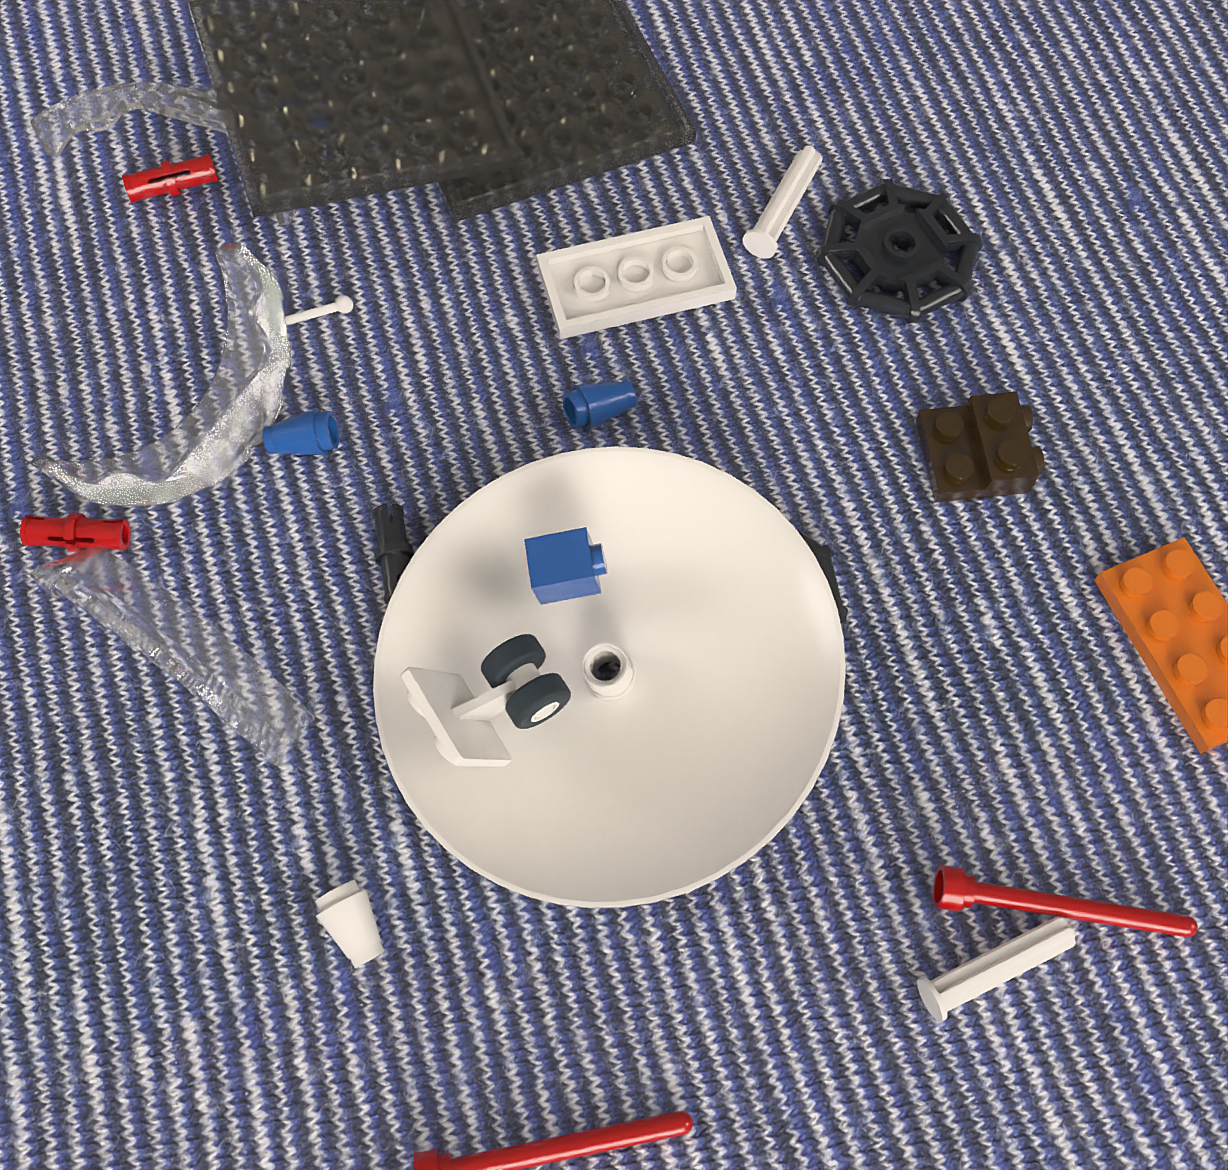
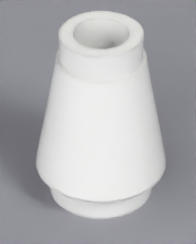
M355 880L349 881L315 900L320 914L316 916L347 958L351 960L354 968L367 963L385 952L381 944V938L367 890L360 891Z

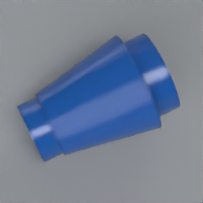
M628 380L573 385L571 391L563 394L562 403L569 425L575 430L583 428L585 431H589L627 411V409L635 407L636 395L632 384Z
M315 408L271 426H265L263 428V441L266 451L270 455H327L329 450L338 448L339 433L332 412H321L318 408Z

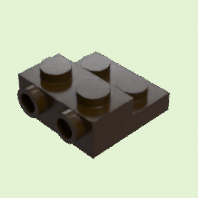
M1017 391L970 396L966 406L919 410L915 419L935 503L1025 494L1030 491L1044 470L1043 451L1040 446H1031L1028 435L1033 426L1032 410L1028 404L1020 405Z

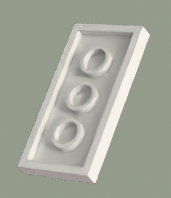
M710 216L536 255L537 268L560 339L735 299L737 288Z

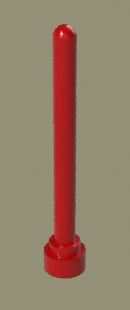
M939 865L934 878L933 904L937 909L959 912L962 907L971 908L973 903L1180 937H1192L1198 929L1195 919L1188 915L978 882L975 880L974 875L966 874L965 869L960 867Z
M676 1111L451 1158L450 1152L439 1154L438 1148L414 1153V1170H521L683 1136L692 1130L693 1119L686 1111Z

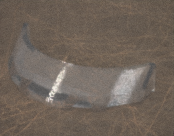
M152 82L110 85L67 98L42 111L30 121L47 155L58 158L65 145L75 134L81 131L98 132L112 127L123 114L132 110L151 111L251 140L263 160L268 178L269 197L280 225L287 227L290 225L305 196V181L300 160L293 143L283 128L269 114L250 101L213 87L184 83Z
M239 242L221 245L216 250L215 254L223 276L227 299V330L224 349L216 374L206 393L193 411L173 430L139 450L109 459L61 461L36 455L30 464L83 500L117 506L162 505L180 501V498L196 493L206 487H213L235 472L249 459L252 448L263 442V428L274 424L283 403L281 394L287 368L291 369L292 347L287 338L286 321L280 300L284 298L276 277Z
M92 547L38 565L30 573V576L53 599L56 600L64 595L194 693L226 724L249 741L272 765L275 766L280 762L315 720V717L281 683L226 635L164 587L115 555L100 548Z

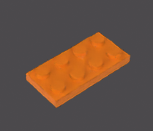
M1185 537L1100 572L1094 579L1096 585L1199 753H1205L1227 743L1228 603Z

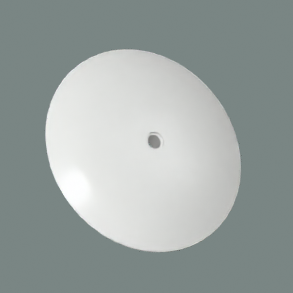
M619 446L581 449L556 454L528 463L482 487L446 516L418 548L397 583L388 603L379 632L374 660L373 681L375 718L382 750L391 774L406 803L425 829L448 852L470 869L502 887L527 897L559 905L585 908H620L654 903L688 893L719 879L746 862L769 843L795 815L813 789L828 759L838 730L844 701L846 672L844 637L834 597L815 555L796 528L775 506L754 489L724 471L676 453L649 448ZM587 527L593 544L602 543L608 574L599 575L602 593L541 605L531 589L524 539ZM522 634L534 635L546 653V659L538 671L541 675L557 673L562 677L571 691L568 703L550 719L528 729L517 728L505 709L494 717L490 723L512 757V761L504 767L456 766L446 760L435 746L434 737L436 735L428 721L409 703L407 698L408 688L400 674L408 667L459 674L474 697H477L493 689L481 672V664L484 658L497 646L515 636ZM608 662H615L621 665L620 671L615 678L608 681L596 679V672L601 665Z

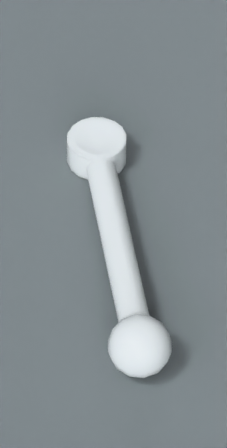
M345 295L338 297L335 303L275 319L270 315L264 316L259 321V327L264 335L272 336L283 326L337 311L343 314L349 313L353 309V301Z

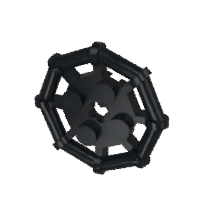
M882 179L880 185L846 200L837 199L831 204L828 209L830 218L822 245L816 251V259L820 266L827 269L848 299L847 305L854 310L862 307L904 318L907 324L918 323L920 317L954 301H965L972 293L970 282L977 253L983 248L981 236L970 230L950 204V196L946 193L941 192L937 195L894 184L892 179ZM879 204L884 206L868 214L863 212ZM905 206L917 208L916 213L904 211ZM937 218L940 219V221L949 231V235L946 234L943 228L936 221ZM849 225L858 231L855 242L841 243L845 226ZM896 242L899 246L907 245L909 249L907 253L896 252L892 249V243ZM956 252L958 254L955 271L944 265L945 253ZM845 260H854L865 275L860 283L844 263ZM932 281H936L943 286L920 298L918 296L917 288ZM875 285H877V287L882 292H885L887 294H895L901 291L903 293L904 299L877 293L870 290Z

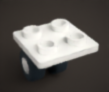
M531 634L518 635L503 642L484 658L481 664V672L493 689L477 697H474L459 674L408 667L400 674L408 688L407 698L409 703L420 715L426 718L436 735L434 737L436 748L446 760L456 766H506L512 761V757L490 721L505 709L517 728H532L557 714L565 707L571 697L570 689L559 674L547 673L541 675L538 669L544 663L546 653L537 638Z

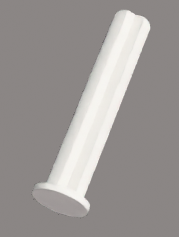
M805 146L803 150L798 151L754 229L748 230L743 236V244L751 254L767 259L773 257L777 251L776 241L822 162L821 153L816 152L813 146Z
M1057 916L931 981L926 977L919 979L917 986L920 996L930 1014L937 1021L942 1022L947 1019L948 1011L1074 947L1076 944L1075 931L1065 918Z

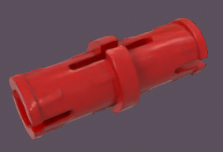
M210 153L176 163H171L169 159L161 161L160 167L122 175L131 203L167 193L174 197L181 195L180 190L210 182H219Z
M70 513L67 517H46L26 514L20 524V539L24 546L66 547L69 552H82L84 548L126 551V547L130 545L131 527L127 519L86 518L82 513Z

